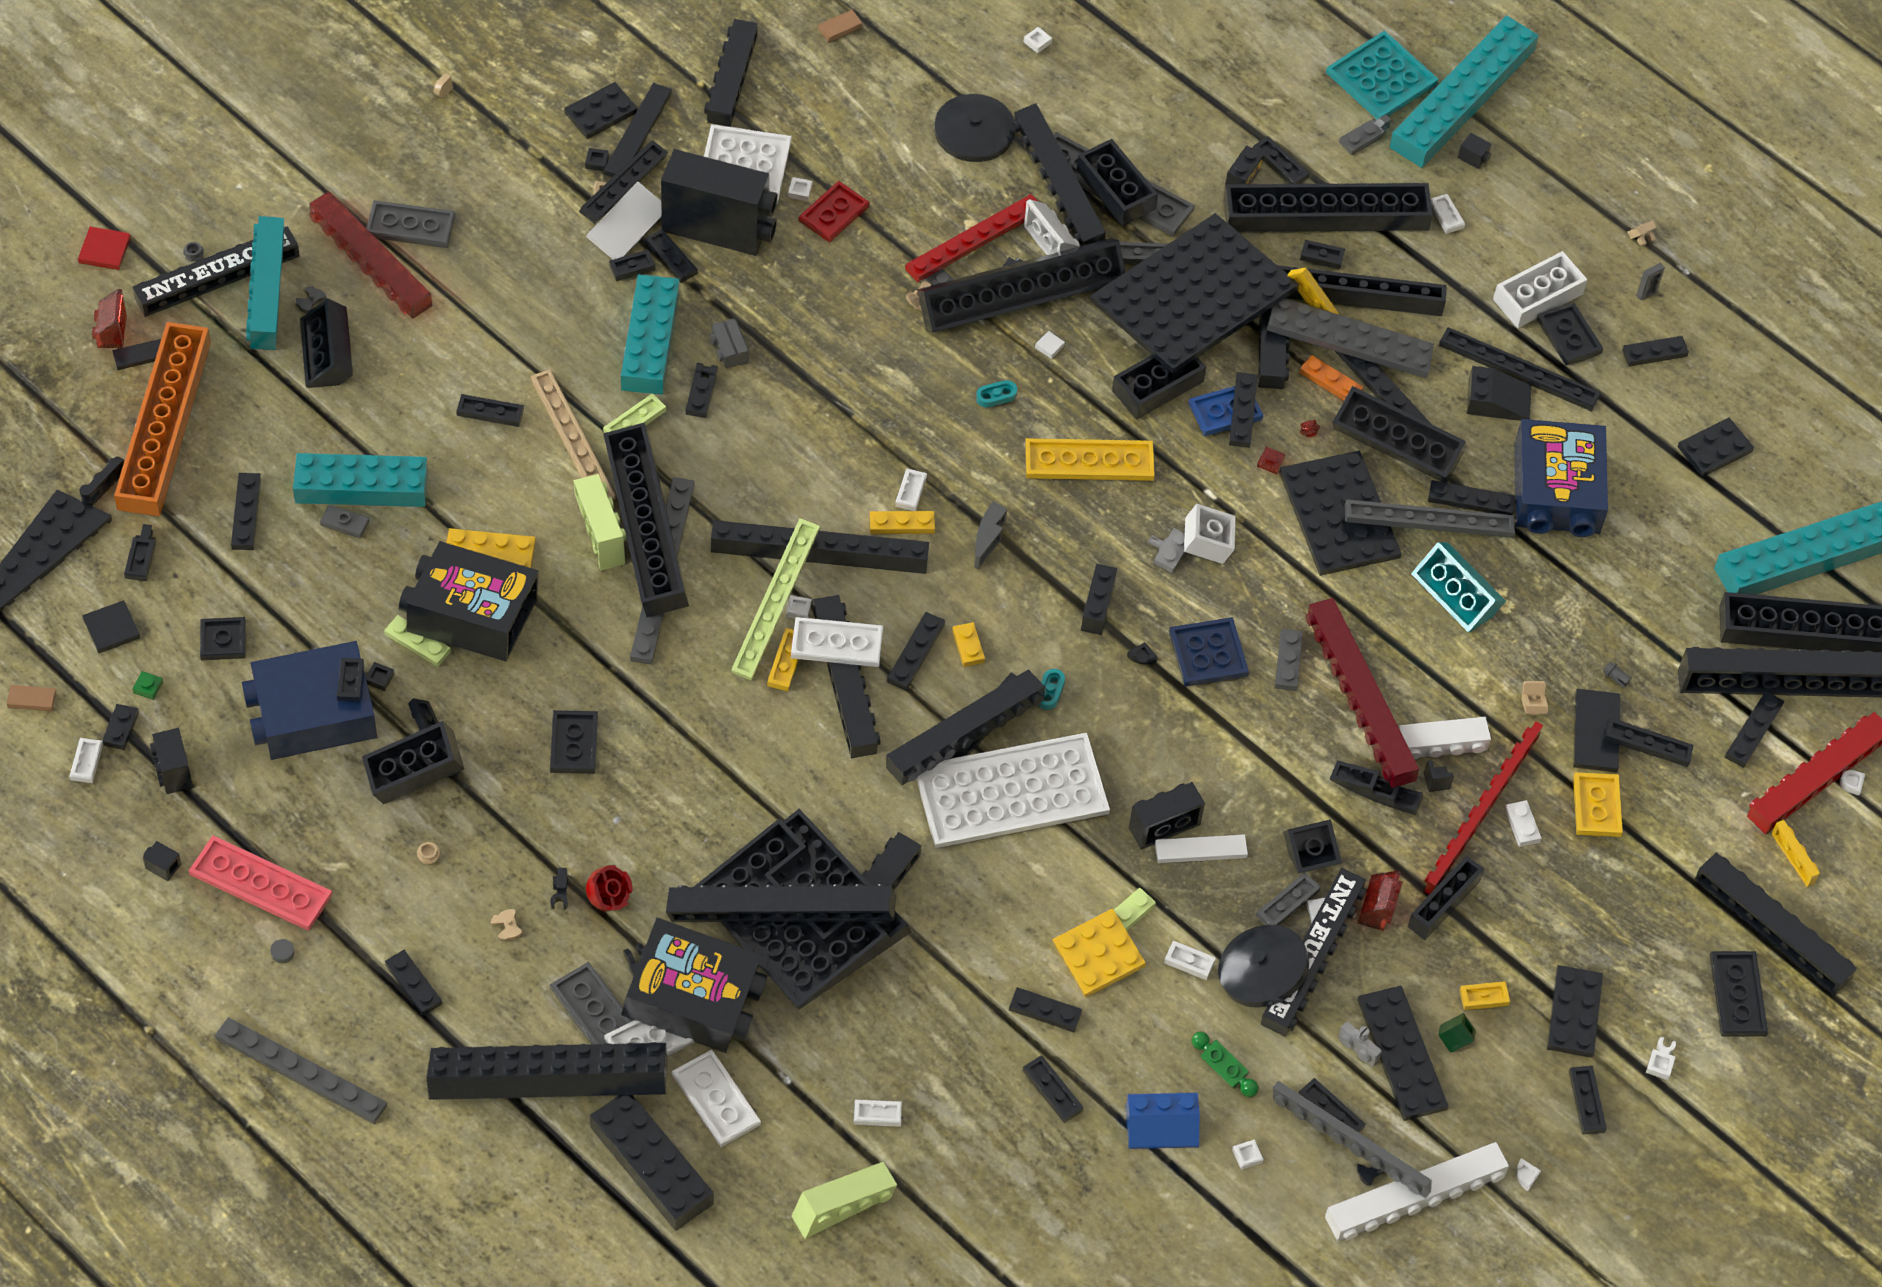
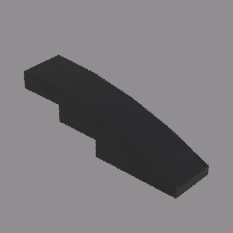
M1338 760L1330 776L1332 782L1358 795L1413 815L1417 814L1423 799L1422 792L1401 786L1392 788L1389 781H1386L1384 777H1380V771Z

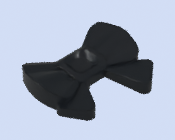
M1357 1164V1173L1361 1181L1368 1186L1372 1185L1374 1178L1382 1173H1386L1381 1169H1375L1373 1166L1368 1168Z

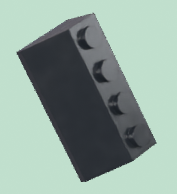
M327 298L300 318L305 384L307 388L338 386L353 376L347 307Z

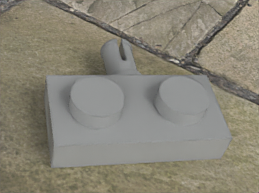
M1174 528L1169 537L1164 539V541L1152 535L1148 543L1159 548L1153 563L1173 573L1185 553V533Z
M1346 1021L1340 1028L1338 1038L1345 1047L1355 1051L1363 1062H1368L1373 1067L1379 1061L1382 1050L1368 1038L1369 1029L1366 1030L1367 1027L1363 1026L1357 1030Z

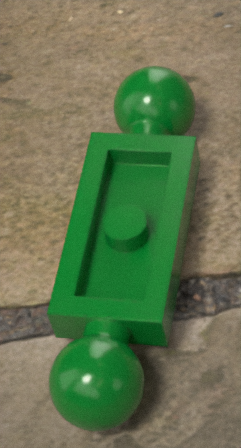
M1203 1031L1196 1032L1192 1036V1045L1198 1050H1204L1200 1057L1233 1089L1240 1085L1241 1093L1246 1097H1253L1258 1093V1083L1253 1079L1245 1078L1250 1072L1217 1040L1210 1044L1208 1034Z

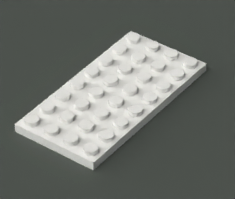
M1087 733L944 760L932 770L926 771L916 778L935 848L1107 815L1110 812Z

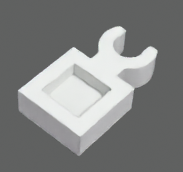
M1661 1037L1657 1043V1050L1653 1049L1646 1073L1668 1080L1675 1060V1056L1670 1054L1673 1053L1676 1042L1672 1041L1670 1047H1665L1663 1045L1664 1038Z

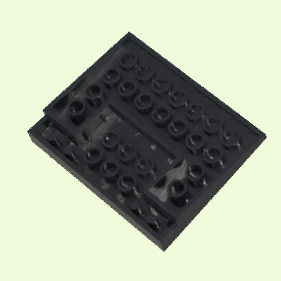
M799 808L784 821L780 818L694 887L708 885L710 887H721L723 885L743 887L744 885L787 887L792 884L798 886H810L813 884L821 886H832L834 884L843 886H855L856 884L872 885ZM896 911L894 921L720 922L744 949L762 955L759 966L799 1010L912 933L908 924Z

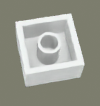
M1196 504L1185 518L1184 552L1223 564L1234 551L1236 516Z

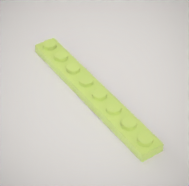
M801 518L799 519L734 662L731 673L752 681L820 530L819 525Z

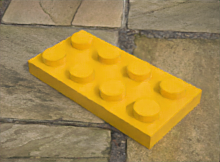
M449 528L446 543L531 568L536 539L532 536Z

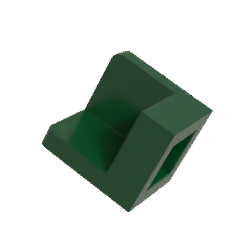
M1462 1013L1441 1024L1438 1036L1449 1052L1452 1053L1474 1042L1476 1030L1466 1015Z

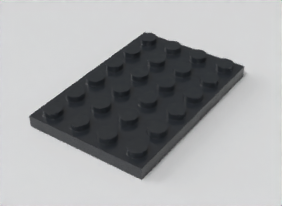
M1360 450L1280 467L1279 474L1319 576L1401 558L1402 553L1391 526L1345 521L1344 504L1346 500L1381 503Z

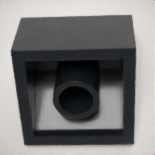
M1331 819L1288 829L1283 832L1289 856L1298 874L1342 863Z

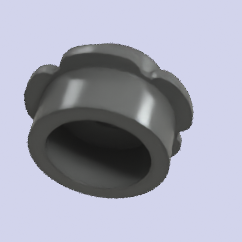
M189 242L183 250L185 258L189 261H198L203 257L204 253L203 247L198 242Z

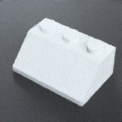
M1031 199L1027 201L1024 227L1046 255L1080 246L1077 239H1073L1069 234L1066 225L1058 220L1056 213L1050 210L1045 203Z

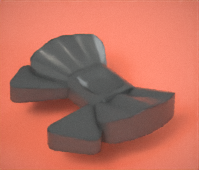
M310 286L305 287L306 292L309 294L307 299L296 298L295 300L301 311L308 313L312 310L314 304L320 300L327 299L322 290Z

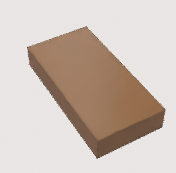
M853 10L818 25V30L828 43L862 28V22Z
M11 685L7 707L53 711L56 689Z

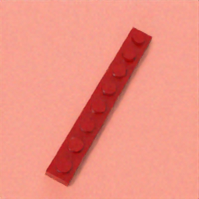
M1032 194L1024 197L908 262L905 265V270L917 282L922 281L1023 224L1027 201L1030 199L1038 200Z

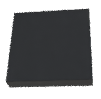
M124 600L82 615L98 654L140 639V634Z
M245 617L201 619V660L246 658Z

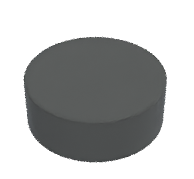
M286 939L275 941L270 948L271 957L277 963L289 962L294 956L293 944Z

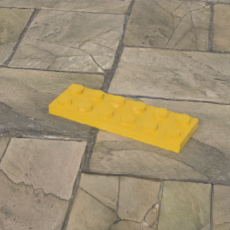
M1026 438L1025 440L1026 478L1154 481L1153 441Z

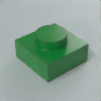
M141 671L132 688L133 693L154 700L163 684L162 677Z

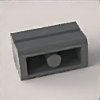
M734 318L713 324L712 333L709 336L711 344L717 346L716 355L718 361H723L727 369L736 365L747 364L749 362V350L737 320Z

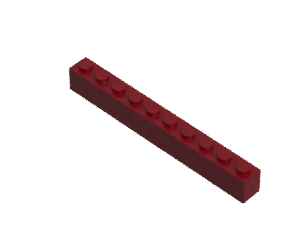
M1334 598L1309 604L1308 614H1306L1307 624L1312 626L1315 640L1321 644L1323 656L1326 660H1329L1331 672L1339 680L1340 690L1342 694L1346 695L1348 706L1351 711H1354L1357 724L1365 733L1366 743L1368 746L1371 745L1374 751L1375 761L1380 763L1384 779L1389 781L1392 788L1416 782L1419 767Z

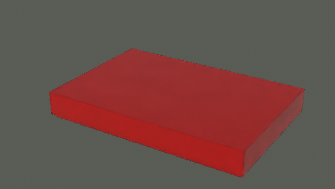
M837 181L799 216L798 221L830 243L870 207V202L842 182Z

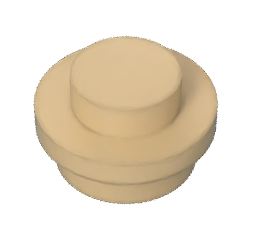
M432 842L421 844L417 850L418 860L424 864L435 863L440 857L438 846Z

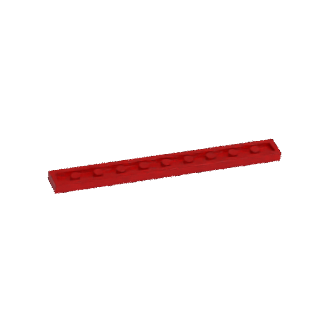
M1535 721L1531 728L1528 726L1525 729L1521 744L1519 742L1515 744L1511 751L1512 757L1510 759L1506 758L1500 768L1502 770L1500 775L1495 774L1492 778L1490 790H1484L1479 799L1481 803L1478 807L1474 805L1468 815L1469 821L1461 824L1457 832L1459 836L1456 839H1451L1446 848L1448 852L1446 855L1441 854L1435 864L1437 866L1434 872L1430 870L1424 881L1427 883L1425 893L1430 895L1444 880L1540 737L1543 724Z

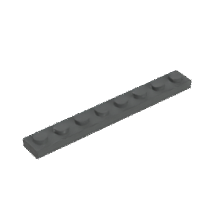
M1346 500L1344 504L1345 521L1351 523L1513 538L1515 534L1513 515Z
M229 1017L215 1034L216 1040L374 1125L387 1107L386 1101Z
M1280 1081L1273 1086V1100L1278 1106L1289 1109L1298 1119L1305 1120L1312 1124L1317 1131L1326 1133L1335 1143L1346 1146L1355 1156L1366 1159L1375 1169H1381L1392 1180L1406 1185L1412 1193L1419 1194L1424 1198L1431 1193L1432 1180Z

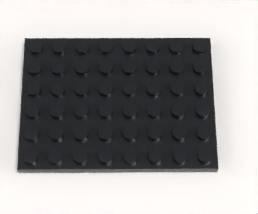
M1214 213L1090 295V301L1174 374L1297 291L1299 283L1289 278L1286 272L1219 215Z

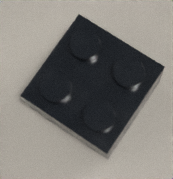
M179 728L152 734L154 743H150V748L160 787L165 786L166 794L193 788Z

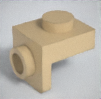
M1524 681L1521 700L1525 714H1547L1548 704L1545 697V681Z

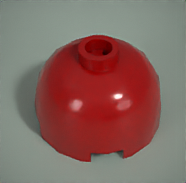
M616 865L598 868L591 873L586 883V895L590 903L602 911L622 909L628 904L629 894L633 891L632 881L628 873L622 871Z

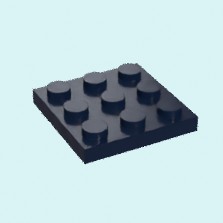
M1233 617L1169 627V635L1184 687L1248 677L1249 670Z

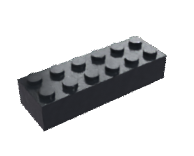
M1354 386L1351 387L1333 420V428L1441 482L1448 483L1467 448L1465 440Z
M619 1095L590 1115V1128L675 1231L714 1205V1192L633 1095Z

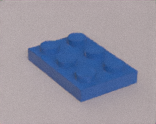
M1235 386L1189 399L1188 404L1204 437L1231 429ZM1256 399L1253 423L1263 420V413Z

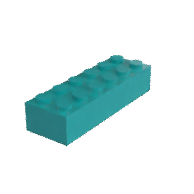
M259 216L258 224L254 223L253 229L254 239L252 243L246 341H250V349L276 350L284 243V218Z
M638 274L621 370V391L663 395L680 294L678 278Z
M297 453L293 483L295 503L425 507L428 482L427 457Z

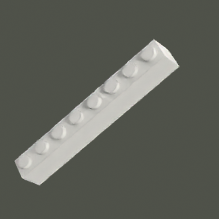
M1495 1142L1420 1171V1173L1432 1180L1431 1193L1426 1198L1412 1193L1403 1183L1394 1181L1328 1207L1325 1218L1337 1241L1343 1239L1351 1240L1358 1233L1365 1230L1367 1232L1374 1231L1383 1223L1391 1224L1406 1214L1410 1216L1417 1214L1424 1207H1435L1443 1200L1458 1198L1470 1189L1476 1191L1482 1188L1485 1183L1491 1181L1493 1183L1499 1182L1505 1177L1509 1165Z

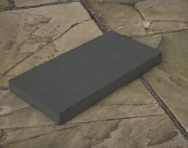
M373 200L365 236L368 238L448 248L455 211Z
M589 962L550 984V989L590 1044L606 1043L604 1035L632 1022V1019L621 1016L623 1007Z

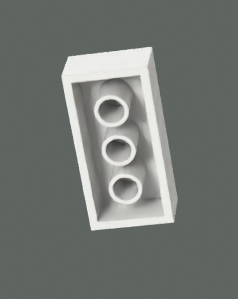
M1562 251L1498 284L1493 300L1513 324L1519 328L1535 320L1538 314L1560 307L1583 295L1588 279Z

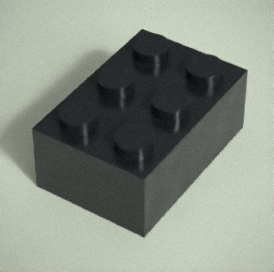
M1193 782L1179 784L1173 790L1160 792L1146 801L1140 800L1132 806L1129 830L1140 849H1144L1155 844L1156 840L1168 839L1200 826L1205 802Z

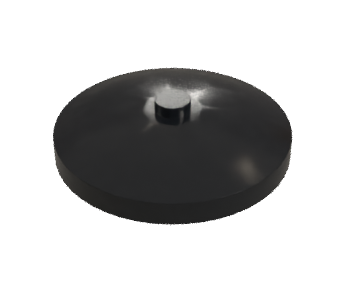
M982 94L960 95L947 101L937 112L934 125L935 137L942 149L957 159L968 162L989 161L1001 156L1011 146L1015 136L1014 117L1010 110L995 98Z
M1279 925L1253 927L1235 937L1223 951L1218 965L1219 980L1227 995L1241 1005L1248 1007L1272 1006L1289 998L1302 985L1309 970V955L1302 939L1294 931Z

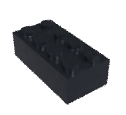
M1113 139L1078 155L1077 172L1122 226L1156 210L1158 193Z
M1151 355L1115 375L1112 392L1136 419H1139L1203 383L1206 366L1199 358H1196L1172 374Z
M444 721L362 756L372 795L383 804L465 769L454 731Z

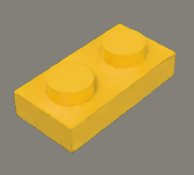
M974 622L953 626L952 632L963 667L985 663L984 653Z
M1506 981L1464 985L1459 989L1464 1010L1503 1007L1510 1004Z

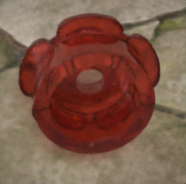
M1309 420L1300 424V433L1305 434V437L1317 435V431L1320 429L1316 420Z

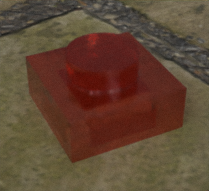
M1266 446L1257 463V467L1277 474L1286 454Z

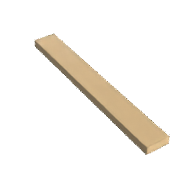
M551 370L532 375L531 382L581 478L599 474L601 482H606L608 489L607 497H611L613 503H616L617 496Z

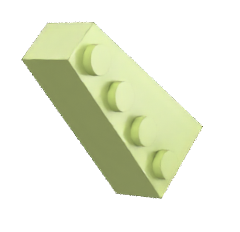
M599 474L573 480L575 497L582 517L585 519L588 535H591L595 555L598 554L600 571L625 565L624 541H627L624 528L620 529L619 527L620 518L617 512H613L614 504L612 498L607 497L608 489L606 482H601Z
M884 1162L802 1192L792 1213V1218L804 1239H807L869 1207L888 1201L892 1198L897 1184Z

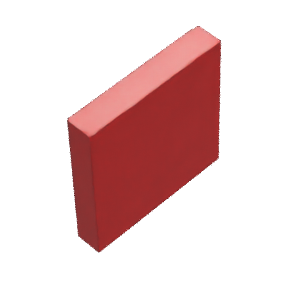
M89 226L78 256V263L120 270L131 239L130 233Z

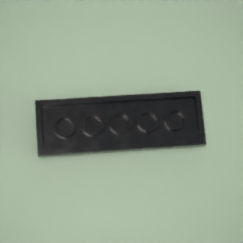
M1402 985L1358 996L1357 1001L1373 1043L1382 1050L1380 1061L1403 1121L1446 1111L1449 1107Z

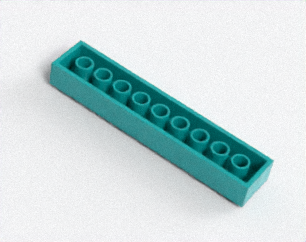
M1506 15L1393 131L1389 148L1423 168L1535 51L1539 35Z
M1882 501L1721 553L1718 556L1714 569L1727 592L1757 595L1881 554Z

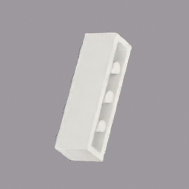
M1486 717L1399 725V729L1414 759L1429 756L1436 758L1449 754L1461 755L1462 753L1469 752L1482 753L1488 750L1491 741Z

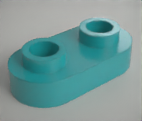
M1009 380L981 386L977 390L976 401L982 407H992L1011 402L1017 396V386Z
M1050 669L1044 673L1041 683L1045 686L1044 700L1038 706L1044 710H1050L1057 706L1065 685L1064 673L1058 669Z

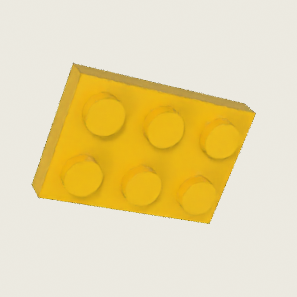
M1575 772L1573 775L1576 835L1621 837L1623 831L1619 775Z

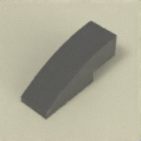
M994 501L986 510L978 529L974 556L976 569L981 567L1002 540V526L1006 522L1007 509Z

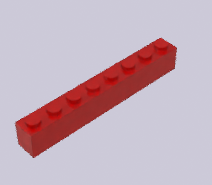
M1875 712L1868 717L1866 715L1863 716L1854 728H1847L1842 733L1841 738L1831 740L1826 749L1823 751L1818 750L1808 763H1801L1796 768L1795 773L1785 775L1778 786H1771L1762 798H1755L1749 805L1750 810L1747 817L1765 835L1774 829L1777 822L1786 820L1838 780L1845 771L1851 770L1882 746V718Z

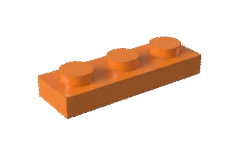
M1313 355L1308 358L1299 371L1301 375L1342 400H1345L1352 386L1362 391L1364 388Z

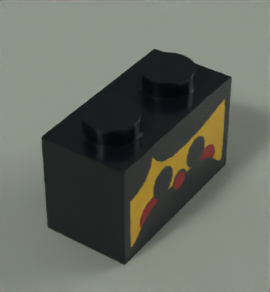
M1246 145L1228 170L1225 186L1226 184H1251L1262 168L1264 153Z

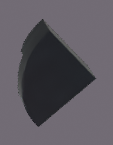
M1146 642L1127 652V657L1138 664H1153L1158 661V657Z

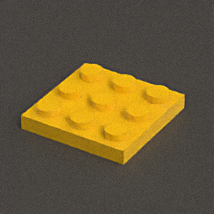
M1113 908L1052 939L1053 944L1085 998L1146 967L1144 959Z

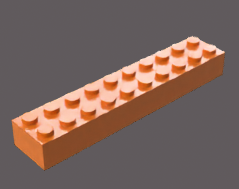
M166 322L114 495L116 507L119 511L153 516L161 515L211 345L209 328Z

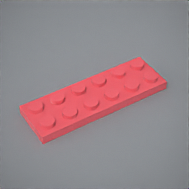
M213 835L189 869L190 876L307 931H310L332 897L331 890Z

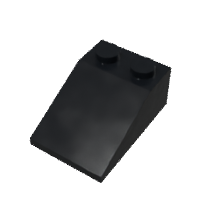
M1472 366L1468 380L1467 414L1521 421V419L1530 420L1531 385L1494 368Z

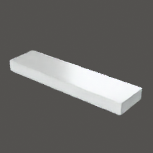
M1245 835L1159 839L1155 841L1158 863L1247 858L1248 855Z

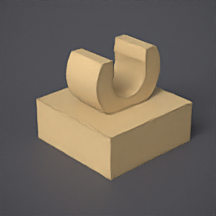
M1652 220L1627 233L1630 239L1637 237L1638 244L1642 246L1647 244L1644 239L1645 236L1648 238V241L1655 239L1651 230L1655 229L1656 225Z

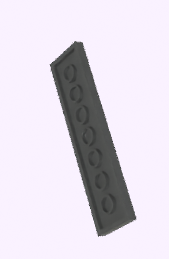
M1056 132L1054 137L1082 189L1097 196L1076 170L1078 155L1089 149ZM1148 181L1158 193L1156 210L1138 219L1174 237L1194 211L1195 205Z
M1283 299L1271 308L1267 326L1268 331L1419 377L1427 378L1429 374L1434 343L1289 299Z

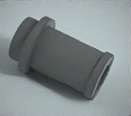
M1610 662L1603 670L1605 677L1609 676L1622 688L1626 687L1632 677L1617 667V663Z

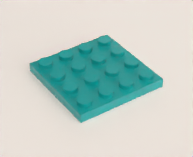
M1385 30L1326 68V74L1377 120L1384 115L1390 116L1436 86L1439 81L1432 72Z

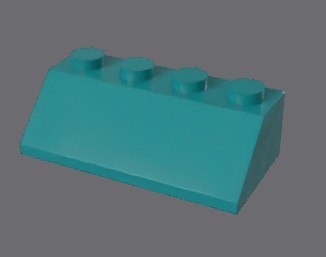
M1437 542L1411 573L1467 632H1472L1491 619L1506 602L1450 543Z

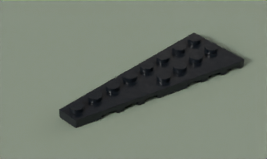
M56 490L0 563V610L7 605L10 606L15 602L14 599L23 591L27 592L31 589V585L39 578L43 579L65 561V557L68 554L82 547V543L91 535L94 537L102 526L112 521V516L64 492Z

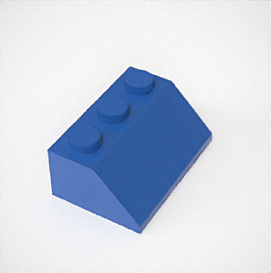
M1198 1093L1127 1095L1125 1109L1129 1149L1199 1148L1200 1112Z

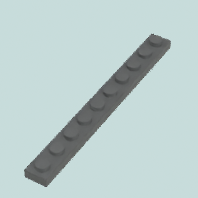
M673 477L666 509L678 556L695 480ZM642 606L630 661L652 665L664 613L646 617Z

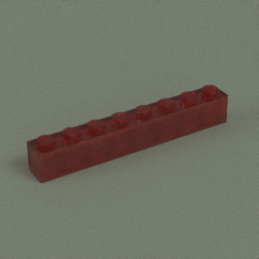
M330 191L309 203V216L314 223H318L322 227L323 232L334 239L338 248H343L347 252L350 260L356 262L365 275L368 274L373 279L374 284L378 288L381 287L391 301L394 300L404 314L407 313L413 319L432 307L431 293Z

